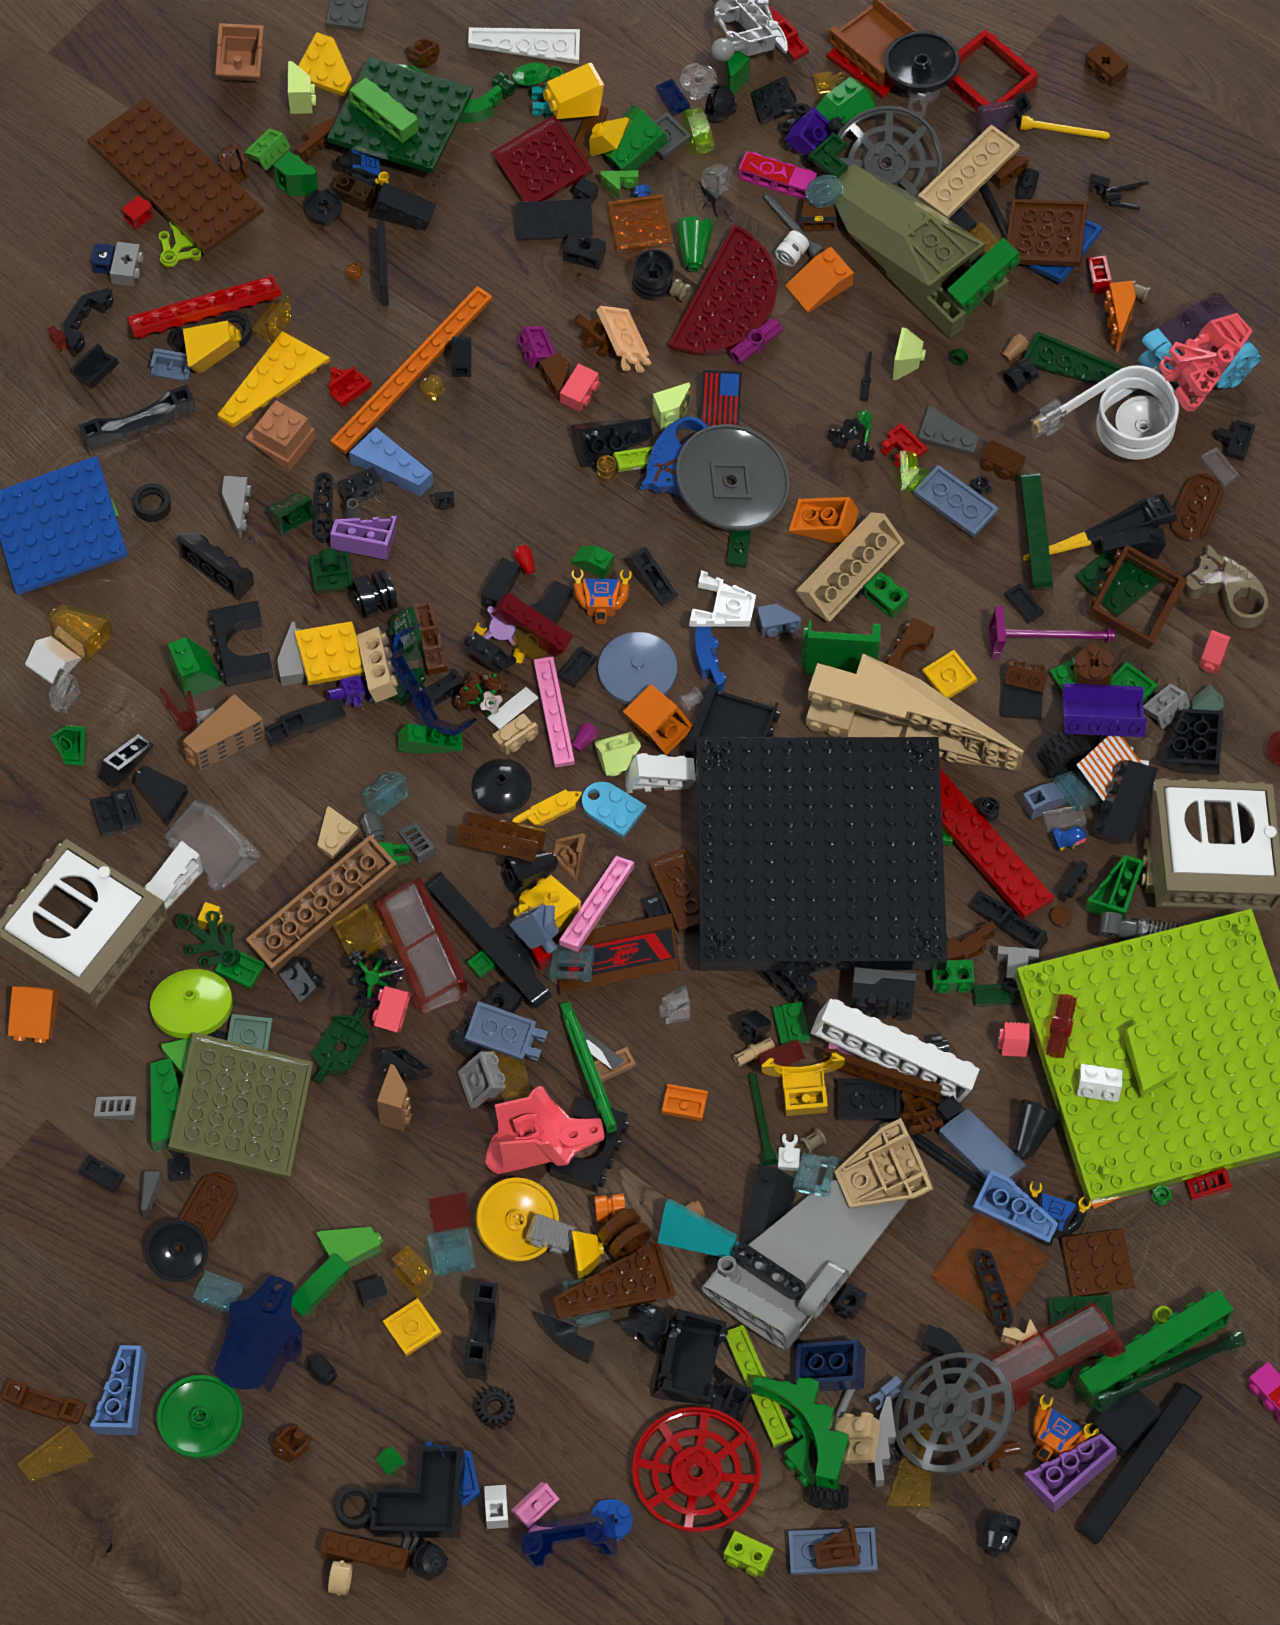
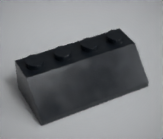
M190 532L177 537L180 557L237 600H240L254 585L253 573L248 568L241 567L233 557L226 556L220 547H214L210 544L205 536Z
M1121 760L1116 764L1114 768L1115 774L1107 787L1108 793L1101 804V812L1099 818L1094 823L1092 835L1111 844L1132 843L1158 768L1131 760Z

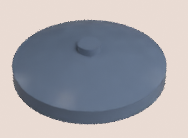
M644 632L623 634L613 639L602 651L598 662L599 680L604 690L613 699L627 705L631 704L650 684L666 696L676 681V657L670 646L655 635Z

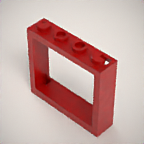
M985 29L958 51L959 64L985 44L1025 79L993 105L957 74L946 86L990 123L1010 107L1009 102L1021 92L1026 94L1037 85L1038 73L1033 67L1028 66L1020 56L1015 55L1007 45L1002 44L994 34L989 33Z

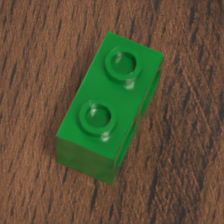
M881 571L864 586L863 596L890 619H893L908 605L909 595L907 591L902 587H898L890 576L884 575ZM891 599H897L898 601L893 602Z
M948 960L946 970H931L932 992L947 993L949 991H958L965 993L973 990V960ZM942 975L945 976L947 979L940 980L938 976ZM965 975L967 979H960L958 976Z

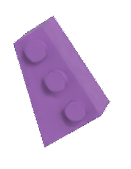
M391 516V519L372 517L373 520H360V518L335 519L330 534L331 548L388 560L397 533V516Z

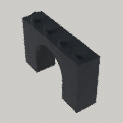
M503 557L501 558L481 593V604L486 608L490 606L495 608L498 600L505 594L510 593L520 575L519 564ZM554 581L545 598L539 603L529 606L557 625L573 597L572 588Z
M258 600L212 609V617L209 618L211 629H215L216 632L212 636L214 646H219L216 656L218 663L223 665V668L219 670L221 680H226L227 687L274 678L269 652L241 656L233 653L228 648L229 640L236 633L263 627Z
M581 1097L574 1112V1118H600L602 1120L594 1101ZM612 1108L611 1111L617 1125V1130L607 1133L603 1123L606 1144L602 1152L591 1159L573 1157L568 1165L557 1166L553 1163L550 1169L551 1177L598 1193L599 1188H603L606 1183L607 1176L605 1174L607 1169L611 1170L614 1164V1152H618L621 1147L622 1140L620 1138L622 1133L626 1134L630 1125L628 1114Z
M477 1281L472 1338L471 1341H467L464 1359L466 1378L487 1380L499 1307L498 1283Z

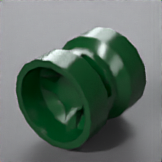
M505 72L499 73L492 81L493 87L498 85L502 89V95L505 98L512 96L518 87V84L514 80H510Z

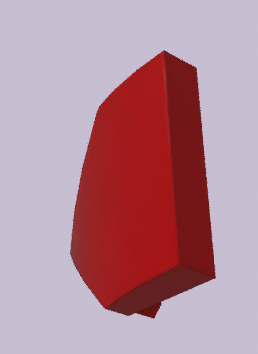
M355 366L350 369L338 370L337 367H331V379L328 384L330 396L342 408L372 387L371 381L361 372L356 371Z

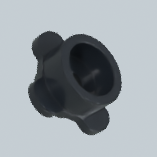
M838 116L835 117L828 126L832 131L830 134L834 131L838 133L845 125L842 123L845 117L842 119Z
M979 476L971 480L970 486L978 494L992 492V487L989 486V479L987 477Z

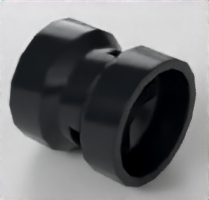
M986 797L980 802L979 813L989 824L995 822L998 818L1000 809L998 800Z

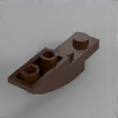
M338 116L321 122L305 133V142L296 149L297 155L303 162L312 159L315 153L328 145L327 137Z
M991 921L987 925L986 923L980 925L973 934H967L962 937L960 942L955 936L950 940L947 939L948 960H971L984 953L985 942L996 935L997 926Z

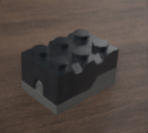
M855 967L851 1008L859 1009L864 1015H867V1013L875 1014V1017L879 1019H885L887 1015L895 1016V1019L899 1021L911 1020L916 973Z

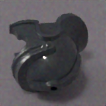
M641 1304L639 1307H636L637 1312L635 1314L638 1319L623 1323L624 1331L634 1339H642L648 1344V1348L654 1354H659L661 1351L658 1343L662 1336L668 1332L670 1326L669 1317L666 1310L654 1304L646 1307L644 1304Z

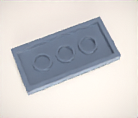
M939 465L913 491L915 496L973 538L999 511L997 506Z
M875 1527L855 1528L860 1556L859 1565L818 1570L814 1546L828 1540L834 1533H840L845 1529L788 1531L790 1574L814 1575L877 1572Z

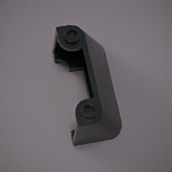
M678 1309L669 1318L670 1326L667 1334L664 1335L653 1389V1398L709 1405L711 1402H714L717 1391L714 1389L711 1381L718 1346L727 1339V1322Z

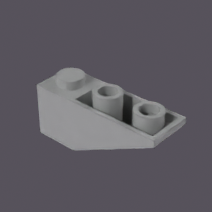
M224 476L222 487L223 503L238 537L242 538V532L246 531L247 519L244 518L245 514L249 512L247 497H251L252 486L248 485L247 477Z
M295 621L291 622L277 659L281 686L305 682V672L294 637V632L300 630V628L296 629Z

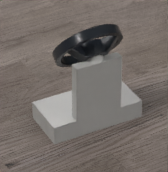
M998 946L997 962H1007V975L1002 979L1001 984L1005 990L1020 993L1018 988L1009 986L1018 987L1014 976L1017 968L1038 963L1039 949Z

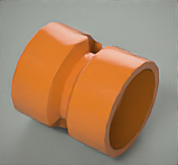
M614 1194L611 1198H608L606 1195L594 1196L597 1223L608 1222L611 1218L625 1210L624 1194Z

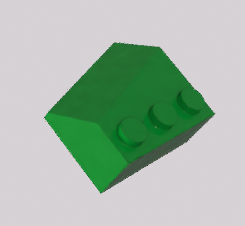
M633 104L624 116V118L627 117L630 120L618 148L603 153L618 171L637 170L668 143L667 137L661 128L641 108Z

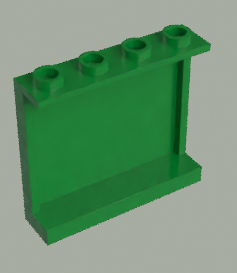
M809 620L808 627H804L802 667H805V675H814L817 663L856 674L863 654L878 660L881 624H873L872 635L811 631L812 620Z

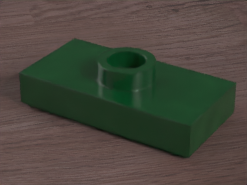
M731 531L727 566L746 568L751 531Z

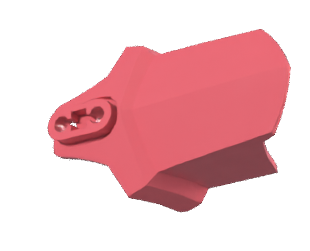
M538 1086L532 1090L529 1097L495 1104L498 1132L491 1139L485 1163L496 1174L553 1162L557 1166L568 1165L576 1153L605 1138L602 1120L600 1118H569L550 1098L545 1088Z

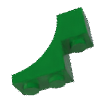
M796 1416L790 1422V1431L796 1440L800 1439V1441L784 1452V1464L791 1472L794 1470L798 1475V1481L804 1488L808 1487L810 1489L813 1484H816V1476L809 1461V1449L813 1439L805 1425Z

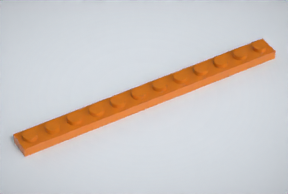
M477 286L330 440V445L346 455L452 343V337H458L492 301V296Z

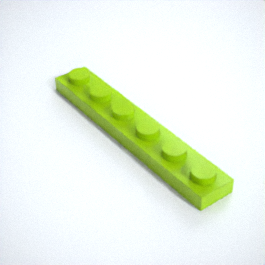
M744 1325L728 1330L726 1341L746 1386L753 1389L754 1378L766 1377V1374ZM753 1391V1403L773 1448L792 1441V1433L779 1404L771 1399L754 1395Z

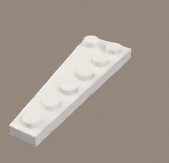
M469 28L468 46L470 48L579 64L580 29Z

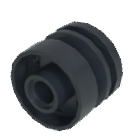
M384 569L378 571L379 578L375 572L371 573L372 583H369L365 576L352 580L353 596L365 619L379 614L378 605H381L385 612L389 610L388 603L392 609L398 607L395 587Z

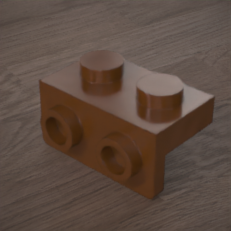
M1021 659L1010 660L1005 684L1043 692L1049 669H1046L1043 664L1034 663V665H1029Z

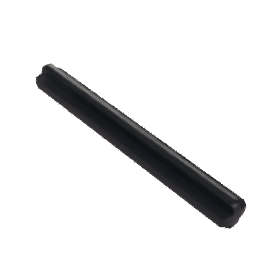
M920 1133L910 1134L918 1148L981 1191L986 1181Z

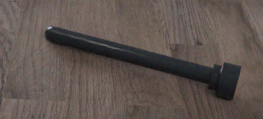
M986 182L981 187L982 192L1004 238L1007 240L1008 226Z

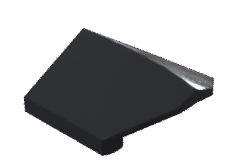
M727 1378L714 1387L717 1392L714 1402L710 1403L711 1409L719 1410L742 1423L751 1402L753 1389Z

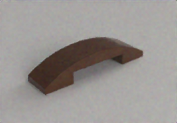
M8 1379L0 1397L1 1400L26 1411L72 1424H79L87 1405L66 1397V1399L29 1388L27 1384Z

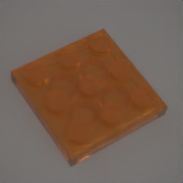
M664 194L608 202L617 253L673 245Z

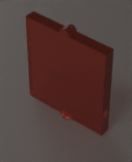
M465 1193L429 1199L432 1212L430 1217L433 1218L435 1232L471 1226L470 1207L467 1205Z

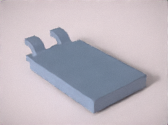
M478 1001L464 1041L523 1061L524 1056H526L530 1060L537 1062L542 1050L532 1048L531 1044L533 1039L544 1043L548 1031L535 1028L536 1021Z

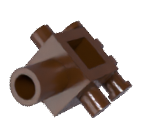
M579 313L573 320V323L583 330L579 337L585 341L584 345L588 348H591V346L595 348L599 345L601 349L598 350V355L606 357L607 352L612 349L613 345L600 317H594L589 321Z
M906 1092L900 1095L904 1108L903 1112L899 1114V1119L901 1118L903 1121H906L911 1135L919 1132L925 1134L927 1130L932 1132L935 1128L943 1127V1120L940 1117L935 1120L931 1119L932 1113H935L936 1109L934 1105L929 1106L924 1097L915 1099L912 1094Z
M992 1432L985 1434L986 1440H981L980 1446H976V1439L968 1445L971 1457L978 1454L988 1445L994 1437ZM1019 1442L1002 1443L994 1454L983 1462L984 1467L992 1466L993 1472L1001 1471L1000 1465L1005 1464L1007 1456L1021 1454ZM981 1465L974 1467L972 1470L973 1474L983 1472Z

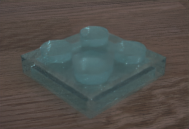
M1079 768L1058 775L1053 780L1076 812L1103 802Z

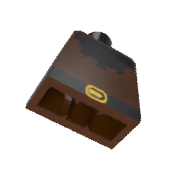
M820 188L813 189L811 191L812 196L804 197L801 229L804 232L836 231L837 217L830 195H823V190Z

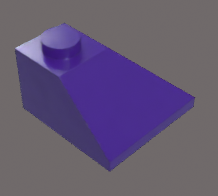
M814 107L792 126L785 140L797 152L808 156L831 135L832 131L828 128L831 123Z

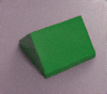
M739 51L734 52L732 58L725 61L728 88L734 95L750 79V58Z

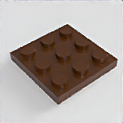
M1123 1229L1061 1237L1060 1241L1072 1297L1098 1296L1135 1290Z

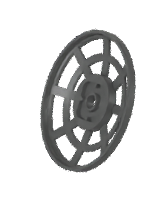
M879 106L867 109L850 119L838 133V136L844 139L851 130L858 138L853 144L848 158L838 157L848 167L854 163L894 185L900 183L906 189L905 191L917 199L920 192L916 188L923 179L925 169L937 167L934 179L941 174L943 158L940 141L930 124L911 110L896 106ZM886 114L885 125L874 127L865 133L857 126L859 122L871 116ZM893 114L908 117L920 124L921 127L912 134L902 127L893 126ZM885 132V141L873 144L868 139L876 133ZM893 132L900 133L909 139L901 146L897 142L892 141ZM926 132L930 135L935 145L937 160H926L924 148L919 141ZM863 143L868 149L865 159H854L859 146ZM914 144L919 151L920 161H909L907 151ZM885 159L892 161V165L888 168L882 166V162ZM920 168L916 180L911 184L905 178L909 169Z
M957 1352L935 1358L924 1364L909 1378L898 1396L893 1414L897 1444L907 1459L917 1467L930 1473L950 1475L973 1469L992 1456L1006 1438L1014 1415V1396L1008 1378L1002 1370L992 1361L981 1355ZM950 1359H972L966 1368L953 1367L943 1370L941 1368V1362ZM980 1362L984 1363L994 1371L1001 1384L988 1387L983 1378L975 1373L974 1370ZM933 1368L934 1374L924 1380L915 1392L908 1391L924 1372ZM961 1374L956 1384L945 1385L944 1375ZM969 1377L973 1378L980 1385L981 1390L969 1393L964 1388ZM934 1380L936 1381L937 1389L930 1396L921 1394L927 1385ZM1004 1392V1415L1001 1424L989 1420L992 1410L991 1395ZM984 1398V1412L980 1416L975 1414L974 1401ZM908 1399L911 1400L908 1410L909 1424L899 1431L900 1408L903 1400ZM916 1402L925 1404L924 1415L914 1420ZM950 1405H954L953 1411L949 1414H946V1408ZM970 1422L978 1424L973 1432L963 1439L961 1431ZM926 1423L933 1429L929 1441L924 1439L917 1430ZM984 1428L996 1432L993 1439L984 1449L973 1457L970 1456L966 1446L972 1443L983 1432ZM911 1432L915 1439L922 1446L926 1447L923 1460L915 1457L902 1441ZM940 1434L953 1435L955 1440L953 1444H937ZM959 1450L963 1460L951 1465L931 1464L934 1451L951 1452Z

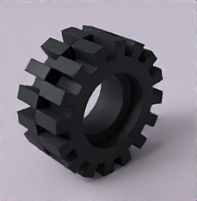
M492 1387L490 1391L489 1388L486 1389L485 1393L482 1392L480 1398L477 1399L476 1405L479 1421L481 1423L484 1422L486 1427L490 1425L491 1429H495V1426H498L500 1429L504 1424L507 1426L509 1420L512 1421L513 1414H515L512 1395L510 1396L507 1390L504 1392L503 1388L496 1390V1387ZM490 1402H501L504 1406L502 1413L499 1415L490 1414L487 1410Z
M839 1483L838 1490L813 1484L810 1488V1505L817 1509L821 1508V1510H843L849 1506V1487Z

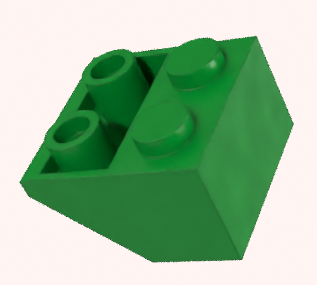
M288 151L273 165L276 186L288 196H307L312 191L318 190L316 169L304 163L298 155Z

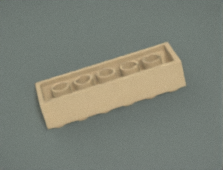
M871 512L796 592L807 607L827 622H830L904 544V541L885 514Z

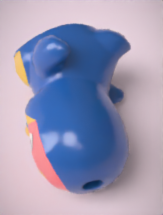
M1079 826L1072 827L1067 831H1062L1055 827L1052 838L1057 850L1063 851L1067 846L1074 849L1075 846L1084 843L1087 835L1085 830Z

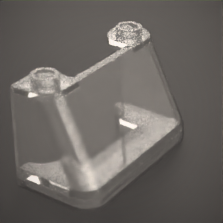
M197 800L193 801L164 836L169 841L168 845L175 850L178 844L183 841L200 855L202 869L209 875L207 877L209 880L208 885L216 891L224 890L262 856L217 809L208 803Z

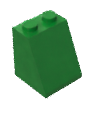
M187 637L168 644L172 668L185 698L223 685L207 649Z

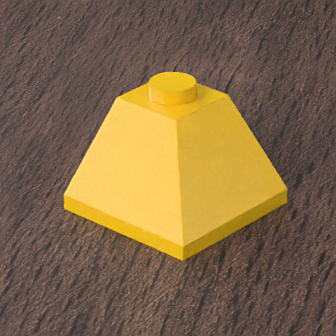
M625 117L596 124L592 129V135L589 139L590 155L593 157L616 150L630 119Z
M573 1231L572 1247L578 1284L589 1278L599 1265L600 1255L604 1254L602 1242H598L597 1235Z

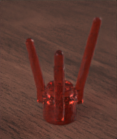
M160 688L159 690L166 700L163 704L176 720L180 729L188 731L195 727V720L198 719V716L195 712L191 691H187L191 713H188V711L179 713L164 689Z

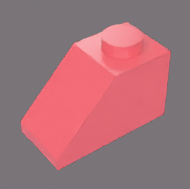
M1214 630L1211 631L1199 668H1202L1207 673L1218 675L1226 657L1230 641L1229 636Z

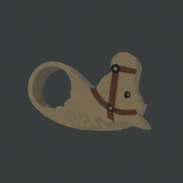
M1208 545L1206 555L1200 557L1199 568L1186 578L1185 595L1190 599H1197L1203 593H1221L1227 616L1234 625L1246 629L1259 626L1265 619L1268 607V598L1263 585L1248 569L1230 558L1218 555ZM1247 597L1255 601L1260 606L1261 611L1252 615L1243 614L1234 607L1233 603L1239 598Z

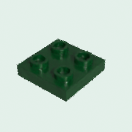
M327 548L322 550L320 555L310 556L315 594L353 589L349 551L338 552L334 548Z

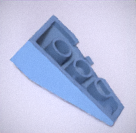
M993 1170L990 1171L973 1206L974 1212L994 1222L1050 1243L1058 1223L1010 1178Z

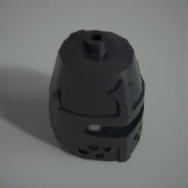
M989 1514L987 1516L983 1529L982 1547L985 1551L989 1552L990 1556L997 1558L998 1555L1008 1554L1018 1536L1021 1525L1019 1518L1005 1514Z
M431 1542L420 1543L410 1556V1566L413 1573L419 1578L426 1579V1581L435 1580L446 1569L449 1561L445 1552L438 1545Z

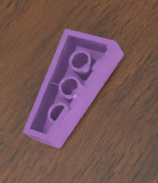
M1101 1433L1078 1445L1074 1450L1068 1453L1066 1451L1060 1454L1058 1458L1041 1464L1039 1468L1024 1473V1483L1053 1512H1056L1117 1458V1449Z

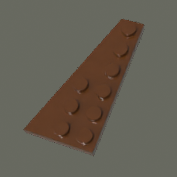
M658 1239L651 1241L650 1244L637 1249L629 1256L623 1257L599 1271L596 1275L590 1276L577 1286L571 1287L554 1297L551 1303L557 1321L674 1299L676 1296L660 1245L657 1243Z

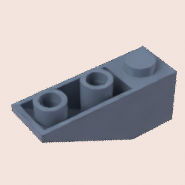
M1073 777L1043 784L1024 793L1022 806L1030 819L1033 820L1084 795Z

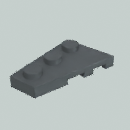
M928 406L918 439L922 443L974 456L979 436Z

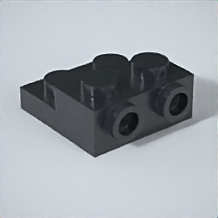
M404 1047L384 1050L378 1057V1064L383 1067L384 1072L387 1073L390 1064L396 1067L399 1074L403 1073V1076L411 1081L429 1078L434 1072L433 1069Z

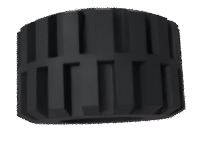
M1062 730L1042 745L1037 753V758L1051 777L1058 778L1078 768L1077 764L1092 751V747L1082 734H1065L1064 730Z

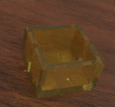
M367 903L332 924L340 940L344 941L342 944L348 956L355 951L365 950L364 956L368 958L371 953H376L379 949L392 942L385 926L381 925L383 922L377 910Z

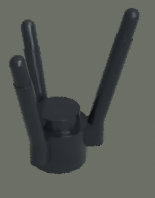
M1144 181L1119 187H1105L1106 202H1111V206L1139 210V206L1118 202V200H1121V191L1142 187L1143 185H1148L1149 182Z

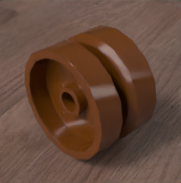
M633 1208L626 1209L611 1218L598 1233L600 1241L603 1245L610 1246L609 1252L617 1261L644 1246L652 1235V1231L647 1224L640 1223L641 1217Z

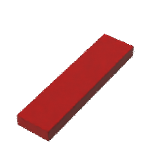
M835 47L827 54L828 60L851 77L860 80L880 98L884 99L895 88V84L889 79L879 85Z

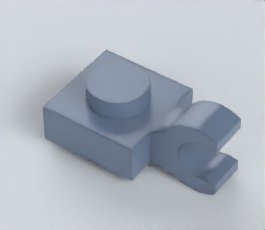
M895 1376L878 1393L870 1396L868 1403L871 1404L873 1401H878L880 1405L876 1407L875 1411L880 1412L886 1396H891V1399H894L900 1394L902 1381Z

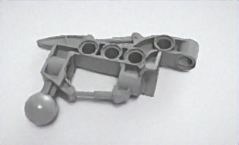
M719 0L715 4L713 21L719 24L726 37L714 41L711 47L714 59L720 62L728 61L732 58L734 52L737 51L751 56L773 50L775 45L783 53L787 54V40L778 22L773 21L772 13L768 6L769 0ZM738 21L747 31L739 33L728 31L724 22Z

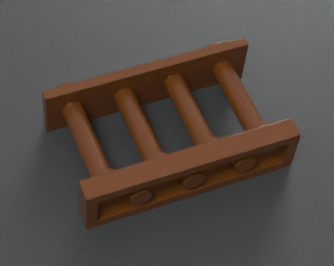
M469 812L466 825L459 824L456 844L534 862L537 850L542 851L544 848L547 830Z

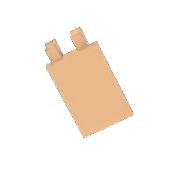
M600 306L596 311L617 356H622L621 367L623 371L631 369L630 363L635 364L637 372L643 373L645 371L643 365L650 366L651 361L647 358L649 352L629 310Z

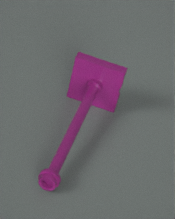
M995 606L988 624L991 660H999L1006 643V637L1105 639L1106 643H1110V641L1115 639V631L1110 628H1106V631L1006 629L1003 606Z

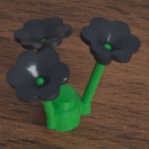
M861 410L855 418L845 419L841 430L833 428L828 430L827 439L832 442L835 448L840 447L842 449L847 447L846 443L848 440H860L865 431L863 443L853 447L852 456L861 462L874 459L875 450L870 448L868 444L869 433L872 428L870 424L872 415L868 411Z

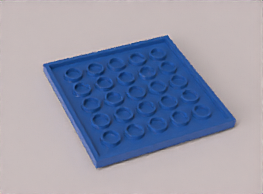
M98 456L0 490V540L15 592L18 596L129 557Z

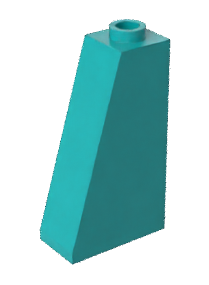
M667 1199L657 1243L718 1257H733L735 1247L740 1244V1242L736 1241L737 1235L676 1201Z

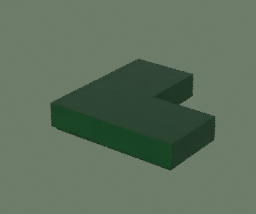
M833 132L808 155V159L836 181L848 170V165L837 157L847 148V143Z

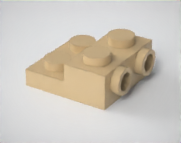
M863 1412L860 1417H855L853 1414L844 1413L841 1418H836L834 1431H842L845 1434H849L850 1446L845 1464L875 1463L881 1422L873 1417V1414Z

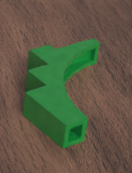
M755 1377L753 1381L754 1395L771 1399L784 1406L796 1415L809 1431L818 1454L816 1485L838 1490L850 1446L849 1434H845L842 1431H832L835 1419L834 1408L826 1404L817 1405L820 1394L819 1381H815L812 1378L804 1379L798 1377L797 1384L795 1385L789 1381L780 1382L768 1377Z

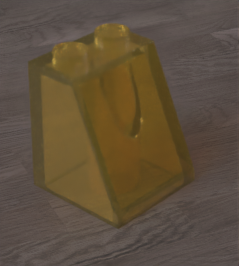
M61 604L57 609H53L48 617L52 636L81 657L86 663L114 637L110 618L106 615Z

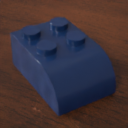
M858 1339L797 1344L795 1384H797L799 1377L804 1379L812 1378L815 1381H819L820 1392L864 1389L866 1348Z

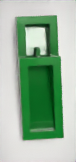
M337 1253L334 1254L300 1287L289 1300V1303L302 1316L311 1315L323 1299H327L351 1267Z

